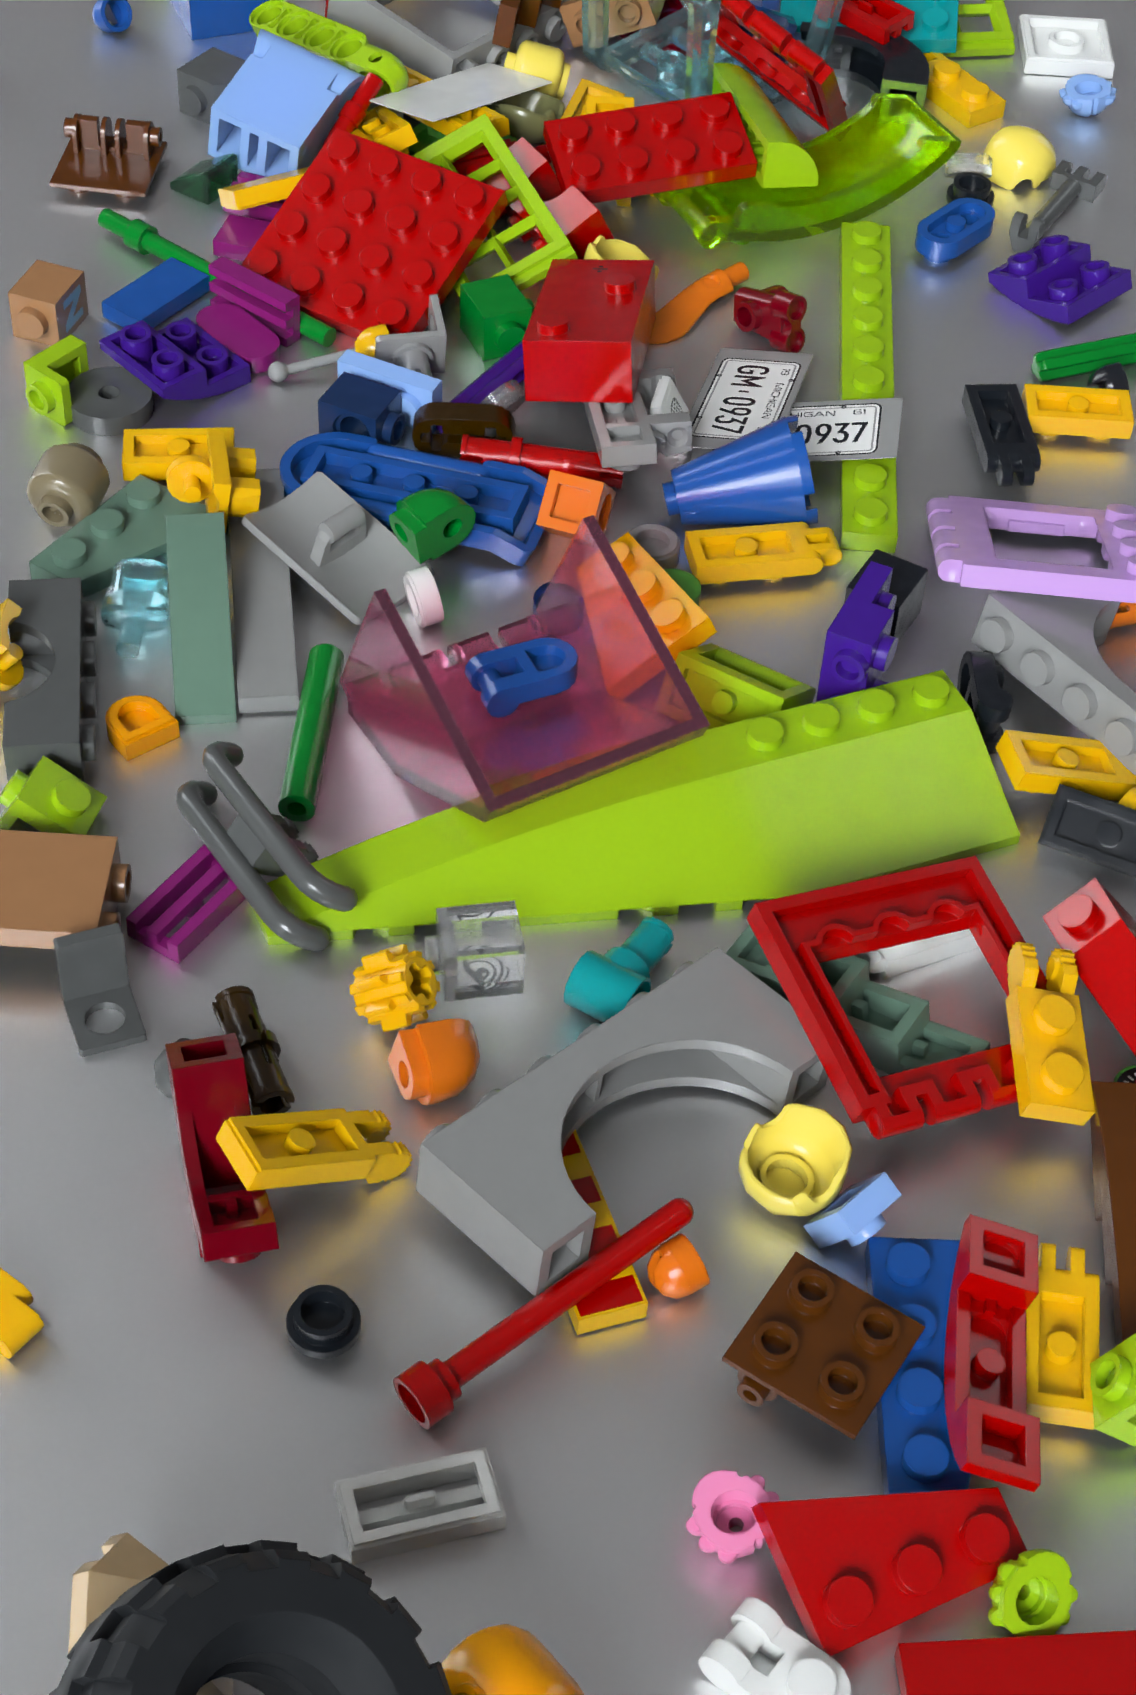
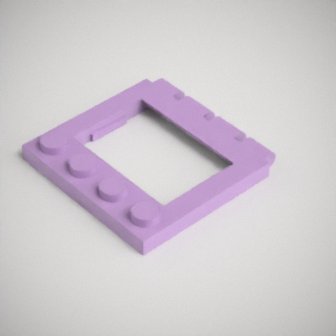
M948 495V498H932L927 502L926 514L937 572L943 581L960 583V587L1136 603V507L1125 504L1107 505L1106 510L951 495ZM989 528L1061 537L1064 535L1095 538L1098 543H1102L1101 554L1104 560L1109 561L1108 569L996 558Z

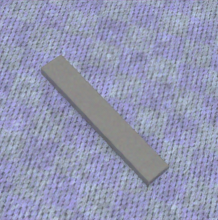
M280 468L256 469L255 478L260 480L261 487L259 510H262L284 498V487L280 479ZM229 516L239 713L297 711L299 693L289 566L241 524L243 517Z

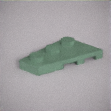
M140 474L100 505L95 512L86 516L30 560L31 580L81 577L83 598L135 576L136 566L159 555L167 559L165 515L206 513V505L199 502L187 503L179 501L171 495L166 486ZM228 519L225 535L229 534Z

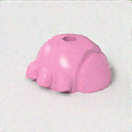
M720 1470L705 1475L698 1482L692 1497L693 1516L686 1522V1529L694 1536H701L698 1545L704 1553L715 1552L723 1564H731L737 1558L753 1554L755 1548L760 1549L766 1543L751 1507L762 1502L779 1501V1496L775 1492H766L764 1490L765 1480L762 1476L755 1475L749 1477L746 1475L740 1477L737 1471ZM734 1526H739L743 1528L739 1532H733L730 1530Z

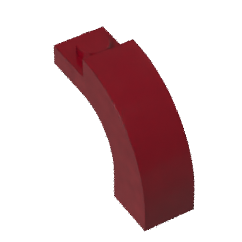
M236 1033L165 1044L180 1150L200 1257L204 1258V1262L220 1260L224 1263L236 1264L253 1260L261 1252L279 1249L276 1221L266 1189L247 1191L215 1139L222 1124L229 1117L251 1115L244 1057Z

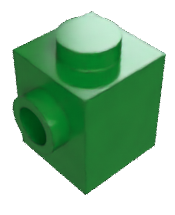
M508 274L460 284V329L483 361L503 357L523 340L535 308L532 300L524 297Z

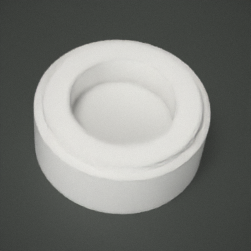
M423 566L405 572L403 577L405 593L418 625L427 627L444 621L441 597L429 568Z

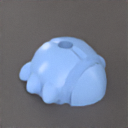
M1079 74L1071 77L1067 84H1065V88L1059 90V94L1063 103L1078 116L1089 117L1090 115H1098L1108 105H1111L1115 101L1117 89L1111 87V81L1099 78L1097 75Z

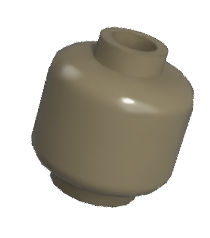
M78 443L53 445L41 456L29 478L26 492L30 504L46 523L57 527H74L86 516L95 512L100 506L110 485V478L102 459L93 449Z

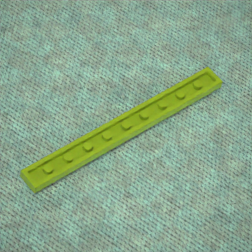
M859 221L857 223L841 222L839 236V400L894 398L890 226L878 225L871 221ZM896 457L839 460L840 549L871 552L878 549L886 553H895L898 539Z

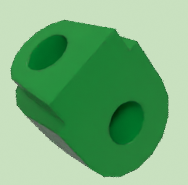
M439 488L422 489L402 498L396 503L397 510L389 515V522L397 539L419 564L424 563L428 559L432 561L465 540L471 532L476 518L473 507L464 499L451 491Z

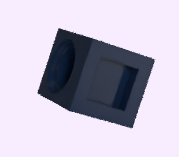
M343 372L318 400L319 434L347 432L374 437L381 444L397 445L406 427V417L404 414H401V390Z

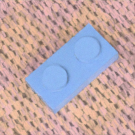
M349 349L337 360L338 378L343 372H347L401 390V414L405 415L406 426L413 428L414 415L421 406L432 402H442V380ZM436 425L431 426L433 434L437 430Z

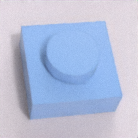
M882 1172L849 1186L830 1205L817 1213L803 1227L819 1249L843 1240H847L851 1247L863 1243L884 1227L887 1221L881 1213L902 1194L887 1173Z

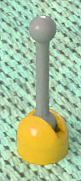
M386 325L372 326L362 331L355 341L354 348L349 350L375 358V338L379 335L389 334ZM346 350L289 364L275 361L268 367V376L274 382H283L289 374L337 363V360Z

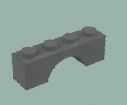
M81 577L9 580L8 598L22 608L20 616L8 626L10 641L19 645L23 650V657L21 658L23 667L38 671L48 678L31 693L4 703L2 748L7 779L9 781L17 769L28 775L44 755L85 782V761H96L95 726L94 724H86V719L97 718L95 683L86 682V677H97L95 641H86V637L97 636L95 601H84Z

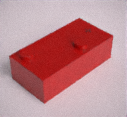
M552 259L522 340L525 401L633 403L656 319L654 260Z

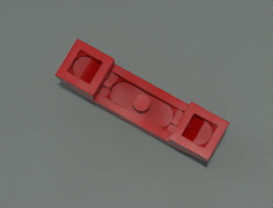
M970 1214L964 1222L958 1247L945 1337L944 1396L950 1444L961 1471L1035 1492L1041 1485L1040 1418L1027 1414L1026 1309L1039 1294L1038 1235Z

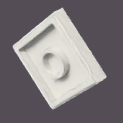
M1028 14L1019 15L1017 35L1024 74L1071 77L1079 74H1093L1099 78L1112 79L1115 62L1106 20Z

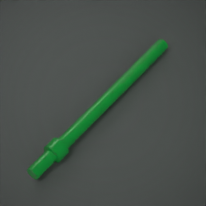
M105 208L99 214V226L123 238L124 244L142 255L151 253L164 261L173 257L209 275L210 281L216 278L209 274L208 264L211 262L160 236L157 228L140 219L130 220L109 208ZM300 310V334L324 347H330L336 339V329Z

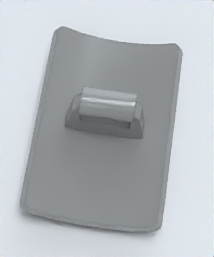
M320 471L313 474L304 484L282 500L257 512L246 514L241 521L245 528L356 625L377 619L407 600L403 583L405 572L427 566L433 577L435 575V571L426 562L419 564L391 531Z

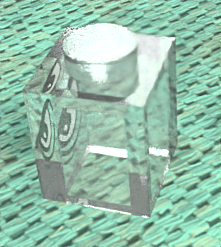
M515 900L436 908V935L425 936L426 961L431 960L434 964L435 969L433 971L435 975H440L444 1001L523 993L525 945Z

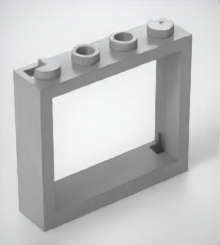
M329 0L326 17L364 33L370 44L391 52L405 66L433 80L485 63L504 66L507 52L517 53L518 47L523 41L531 40L550 45L560 40L566 31V26L559 9L542 4L536 27L532 28L517 24L510 48L492 44L494 31L452 52L384 6L394 0ZM490 0L497 6L501 2V0Z

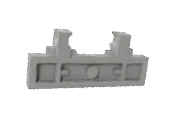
M672 367L642 370L633 403L583 402L602 468L611 467L618 471H633L639 469L642 465L657 464V452H661L667 457L692 451V422L688 412L647 415L645 409L646 407L650 410L658 381L662 379V376L671 377L676 386Z

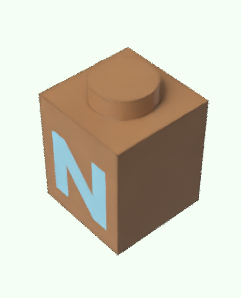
M37 259L8 292L13 336L52 346L73 334L89 315L84 271Z

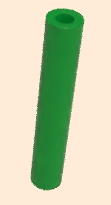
M318 644L310 650L278 803L280 814L283 817H287L288 820L291 819V821H308L315 815L344 665L343 652L331 644Z

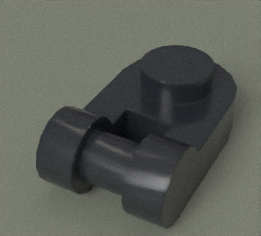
M966 651L960 664L957 690L972 709L988 753L991 755L997 752L995 747L1004 732L1000 724L1009 718L1013 706V698L1010 693L1003 689V667L995 665L993 654Z

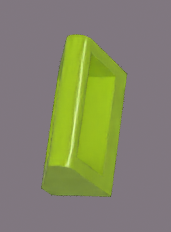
M709 643L678 653L660 708L707 729L812 703L816 694V688L718 645Z

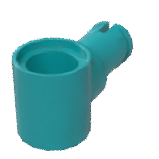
M646 917L620 947H613L604 955L593 950L587 951L576 963L568 978L564 991L565 1004L601 1022H605L622 1011L627 1003L638 993H649L651 991L650 972L673 946L671 944L674 940L672 930L660 919Z

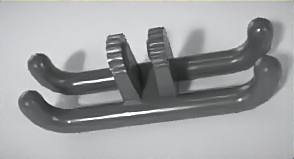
M221 741L208 745L203 751V766L209 777L237 811L238 815L226 831L208 808L217 800L218 793L216 787L209 782L192 780L178 788L176 804L180 812L272 932L298 948L314 952L323 951L329 945L330 936L328 931L321 926L309 924L292 914L282 904L260 874L274 877L286 875L311 900L336 911H351L357 905L358 896L356 891L349 886L338 884L326 878L311 865V863L318 861L317 858H319L311 844H307L306 841L302 843L301 840H296L299 838L297 835L299 831L291 819L288 820L287 817L282 818L280 815L271 814L235 767L242 763L244 757L240 746L235 743Z

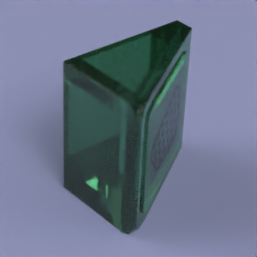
M232 153L200 161L171 181L170 188L209 205L219 198L218 189L230 186L233 181L238 182L237 155Z

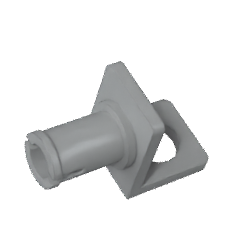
M438 294L429 295L428 331L377 336L375 338V358L431 377L432 373L445 372L447 333Z

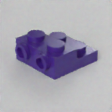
M870 561L828 628L816 702L889 683L882 680L883 672L889 669L898 644V638L890 635L897 599L895 594L889 593L893 568Z

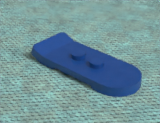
M327 432L306 437L289 447L280 461V479L284 487V497L291 494L313 474L320 471L392 532L389 515L397 510L396 503L399 500L422 489L439 488L451 491L472 506L476 513L475 524L471 532L458 545L490 551L513 565L522 567L528 562L544 529L536 525L548 479L523 466L487 460L482 464L381 444L374 437L347 432Z

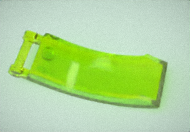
M875 93L872 95L870 102L852 117L832 130L802 144L816 165L818 186L762 189L756 178L751 177L653 193V195L663 206H671L693 229L695 240L705 249H713L722 241L746 245L749 241H785L805 238L840 228L841 222L853 223L897 200L944 165L959 150L962 141L911 95Z

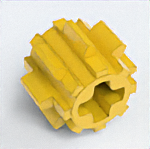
M406 944L383 949L361 958L363 966L357 967L354 970L353 975L355 979L353 984L349 985L350 995H353L356 1004L354 1009L359 1016L363 1015L368 1018V1024H381L383 1032L409 1027L412 1023L428 1019L427 1010L434 1009L437 1004L435 997L437 992L440 991V981L436 980L433 971L435 966L431 960L426 961L422 958V952L416 950L409 952Z

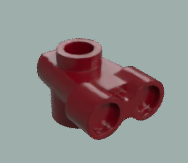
M774 285L762 290L742 287L734 294L733 321L736 322L742 331H753L768 339L770 346L776 350L799 353L805 343V332L801 328V321L807 310V301L803 296L788 291L782 285Z

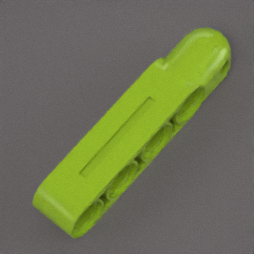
M268 0L257 6L249 16V23L257 37L262 28L305 48L313 54L325 57L365 77L369 72L375 74L384 82L376 97L399 92L408 86L409 77L407 69L401 60L391 52L370 44L366 35L358 30L284 0Z

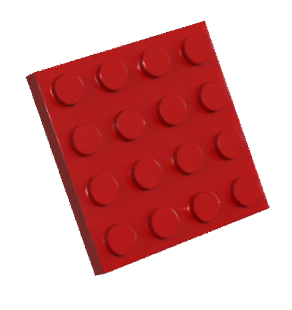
M335 128L241 266L300 295L301 311L335 328L336 331L357 339L359 334L365 329L381 324L386 325L389 334L424 332L428 326L429 295L438 294L440 306L442 305L508 205L505 190Z

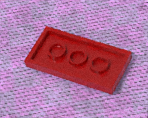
M731 92L544 121L543 136L562 193L574 185L592 204L756 177L758 162Z

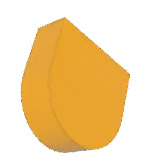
M142 695L128 696L113 703L106 712L107 737L126 761L180 737L179 722L161 702L154 698Z

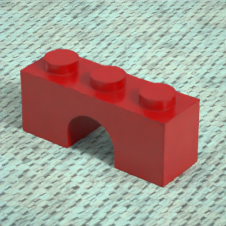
M521 137L508 148L569 240L578 259L584 258L588 244L593 243L597 236L602 235L605 239H614L599 209L574 185L562 193L558 179L549 162L526 139ZM502 172L483 182L505 191L512 188ZM517 200L508 205L498 219L506 215L508 217L506 222L511 227L530 215L521 201ZM538 228L518 238L523 244L531 240L533 242L531 247L534 252L548 244Z

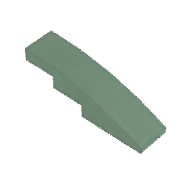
M224 512L165 515L175 718L179 725L237 722Z
M748 925L726 954L789 1002L752 928ZM849 956L819 963L872 1065L887 1074L990 1048V1042L930 1021L929 1001L870 981L869 961L856 956Z

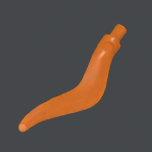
M737 262L724 270L716 269L681 291L656 312L649 345L670 343L686 335L713 302L734 291L733 287L749 279L747 266L743 262Z

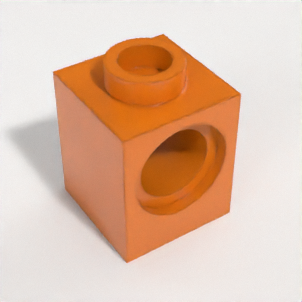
M550 469L536 525L552 534L602 546L616 491L604 482Z

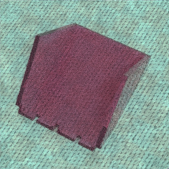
M594 515L582 519L536 609L539 616L533 614L498 628V637L503 647L546 637L568 642L576 649L578 655L576 682L569 689L561 693L521 703L514 712L505 717L496 718L488 713L481 702V692L476 691L472 687L464 672L466 664L475 655L499 649L488 632L448 645L447 655L453 665L448 667V658L440 649L423 656L420 655L386 588L373 593L339 682L347 696L348 713L397 777L476 819L487 822L703 736L710 724Z

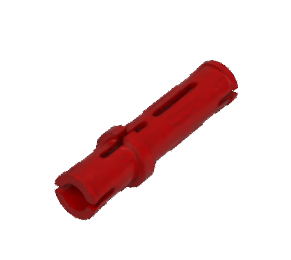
M463 434L460 454L462 455L460 459L482 464L487 460L523 466L548 479L550 469L604 482L609 487L616 488L617 490L622 489L624 471H618L611 467L602 468L598 452L523 443L524 437L512 436L511 441Z

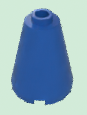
M797 415L784 416L670 470L672 481L662 483L668 515L679 514L682 525H766L791 522H805L808 525L818 523V509L806 510V507L811 506L809 495L814 494L815 489L802 431L791 433L797 429Z

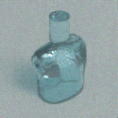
M128 558L116 562L114 565L111 583L102 602L101 618L105 626L120 630L116 646V652L119 656L127 659L137 657L140 652L143 632L159 631L168 626V567L159 561L144 558Z

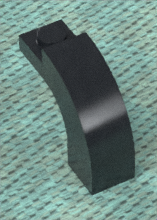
M802 21L799 32L801 33L800 41L822 57L826 64L834 69L836 77L857 81L870 88L876 94L879 101L876 120L921 126L930 69L926 57L916 45L900 35L897 38L890 36L889 43L883 46L849 27Z

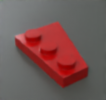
M998 1487L762 1502L751 1507L809 1641L829 1656L835 1655L993 1581L1001 1563L1008 1562L1010 1559L1017 1560L1019 1558L1018 1554L1027 1551Z

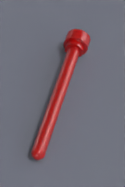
M684 1198L672 1199L446 1361L442 1362L435 1358L426 1364L419 1360L393 1379L394 1388L408 1413L421 1427L428 1430L454 1412L453 1402L462 1396L461 1387L688 1225L694 1215L691 1203Z

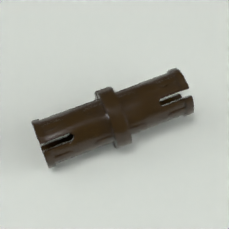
M232 986L224 989L216 995V1002H212L211 1006L223 1033H236L244 1057L252 1114L262 1115L287 1112L291 1108L290 1103H294L295 1098L279 1064L278 1058L281 1048L276 1035L266 1029L258 1011L259 1008L254 993L249 987Z

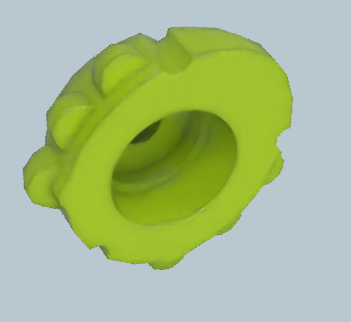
M1033 1549L1018 1554L1019 1558L1017 1560L1010 1559L1008 1562L1001 1563L988 1592L992 1607L989 1609L987 1616L992 1625L1004 1626L1014 1636L1020 1637L1056 1635V1631L1061 1626L1069 1623V1610L1071 1603L1077 1600L1078 1591L1070 1584L1072 1573L1068 1563L1062 1556L1049 1549Z

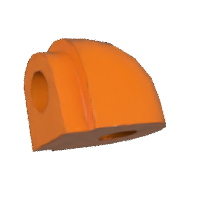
M456 1018L416 1024L415 1028L398 1032L388 1057V1063L400 1093L405 1100L417 1099L422 1105L426 1106L440 1103L458 1096L475 1079L480 1063V1052L474 1027L469 1020Z

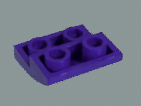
M1065 235L1045 237L1039 241L1038 246L1027 252L1010 256L1007 259V263L988 273L989 283L1011 301L1041 317L1067 325L1132 289L1131 270L1112 267L1109 262L1104 260L1091 261L1090 244L1069 241V237Z
M187 317L172 322L158 331L141 320L127 325L120 331L99 340L102 351L163 399H203L235 390L251 382L250 365Z

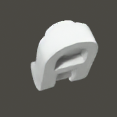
M746 1597L730 1618L733 1629L725 1640L714 1639L698 1660L703 1674L728 1695H851V1683L844 1668L834 1658L786 1626L771 1606L754 1597ZM757 1651L776 1663L768 1676L752 1667L750 1660Z

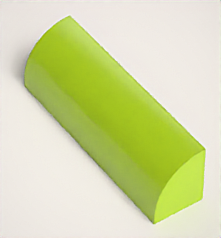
M712 63L709 95L731 92L758 162L755 178L762 189L818 186V171L812 157L753 76L744 68L735 64Z

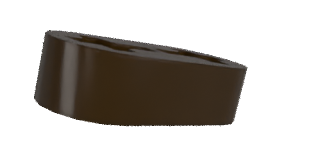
M432 402L421 406L416 411L413 419L412 440L418 451L460 459L462 456L460 449L463 434L511 441L512 436H515L516 424L510 411L502 406ZM431 426H442L443 434H433ZM485 428H496V436H486Z

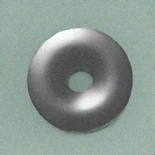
M123 367L91 369L81 373L69 383L72 402V423L87 433L100 436L123 435L124 429H139L153 415V390Z

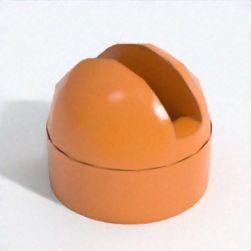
M677 1234L652 1252L647 1264L648 1279L662 1295L680 1299L692 1295L710 1284L709 1275L703 1261L684 1234Z

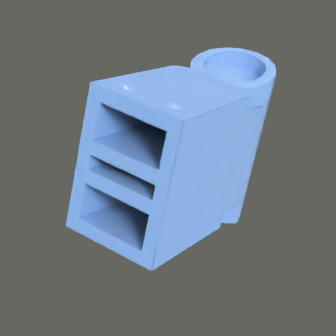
M261 28L253 54H250L211 107L208 155L244 172L265 177L309 167L322 149L331 128L339 118L338 113L346 101L352 98L365 76L325 57L313 54L305 48Z

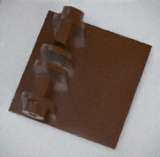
M75 113L73 118H65L63 132L65 137H70V140L49 182L50 187L68 189L75 193H85L88 191L109 193L122 198L146 197L167 148V142L162 141L163 131L161 127H154L152 121L127 119V122H125L124 118H118L113 136L110 117L104 116L101 126L99 116Z
M795 1252L722 1357V1361L738 1370L737 1377L740 1383L737 1386V1393L746 1403L758 1407L764 1401H772L780 1395L855 1440L920 1338L925 1326L800 1253Z

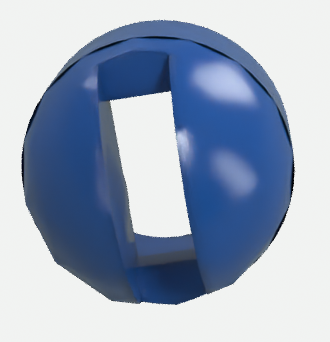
M98 0L93 6L92 18L94 24L102 31L107 33L122 32L131 24L132 9L127 0Z

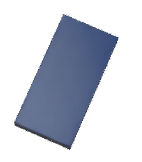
M170 257L101 302L103 317L122 327L143 320L154 328L209 292V275Z

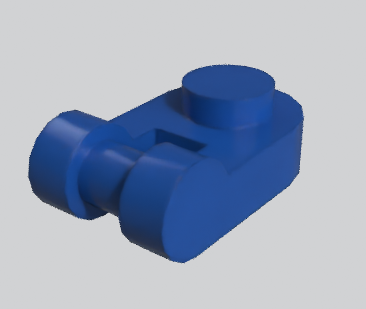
M537 638L475 655L466 664L464 672L472 687L476 691L481 692V702L488 713L493 717L500 718L510 715L521 703L555 695L569 689L576 682L578 655L574 647L561 639Z

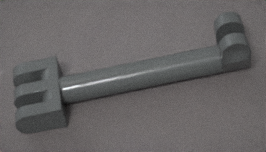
M1062 160L1053 170L1049 188L1057 191L1027 225L1028 215L1026 213L1017 211L1014 214L1009 230L1011 246L1014 252L1023 253L1029 251L1076 197L1093 203L1103 191L1107 182V175L1097 172L1089 180V168L1080 166L1071 174L1073 163Z

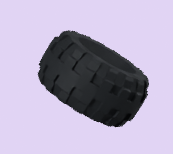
M258 1540L250 1544L225 1547L223 1544L180 1559L128 1589L86 1628L66 1656L70 1661L58 1687L49 1695H196L203 1685L222 1677L247 1683L261 1691L264 1695H452L441 1662L429 1664L415 1639L421 1633V1627L395 1596L383 1600L370 1589L372 1579L365 1575V1571L334 1554L319 1558L309 1555L308 1552L298 1551L297 1543Z

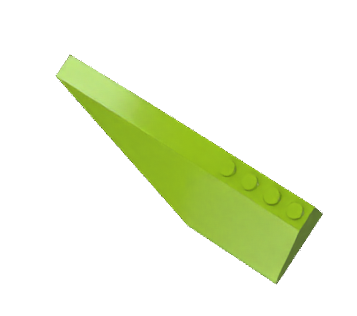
M943 670L668 739L570 767L432 814L311 863L326 878L338 884L349 886L356 891L358 901L351 911H336L320 905L303 894L286 875L274 879L267 884L292 914L309 924L323 927L328 931L330 941L353 939L357 930L379 929L387 931L389 936L415 934V926L444 923H452L453 931L479 930L481 929V921L511 919L512 927L618 919L621 910L631 909L650 911L652 916L678 915L679 906L714 903L715 912L742 910L743 901L776 899L979 855L1018 844L1020 833L972 709ZM253 909L268 945L290 944L272 932Z

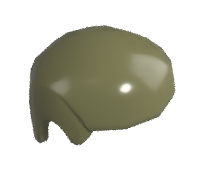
M530 90L491 103L490 109L509 118L510 136L516 137L517 141L523 137L531 145L545 142L543 136L544 121L560 119L563 115L565 104L550 95Z

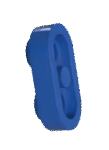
M959 198L953 200L919 222L915 248L927 260L935 263H945L957 258L992 234L995 210L990 204L980 199Z

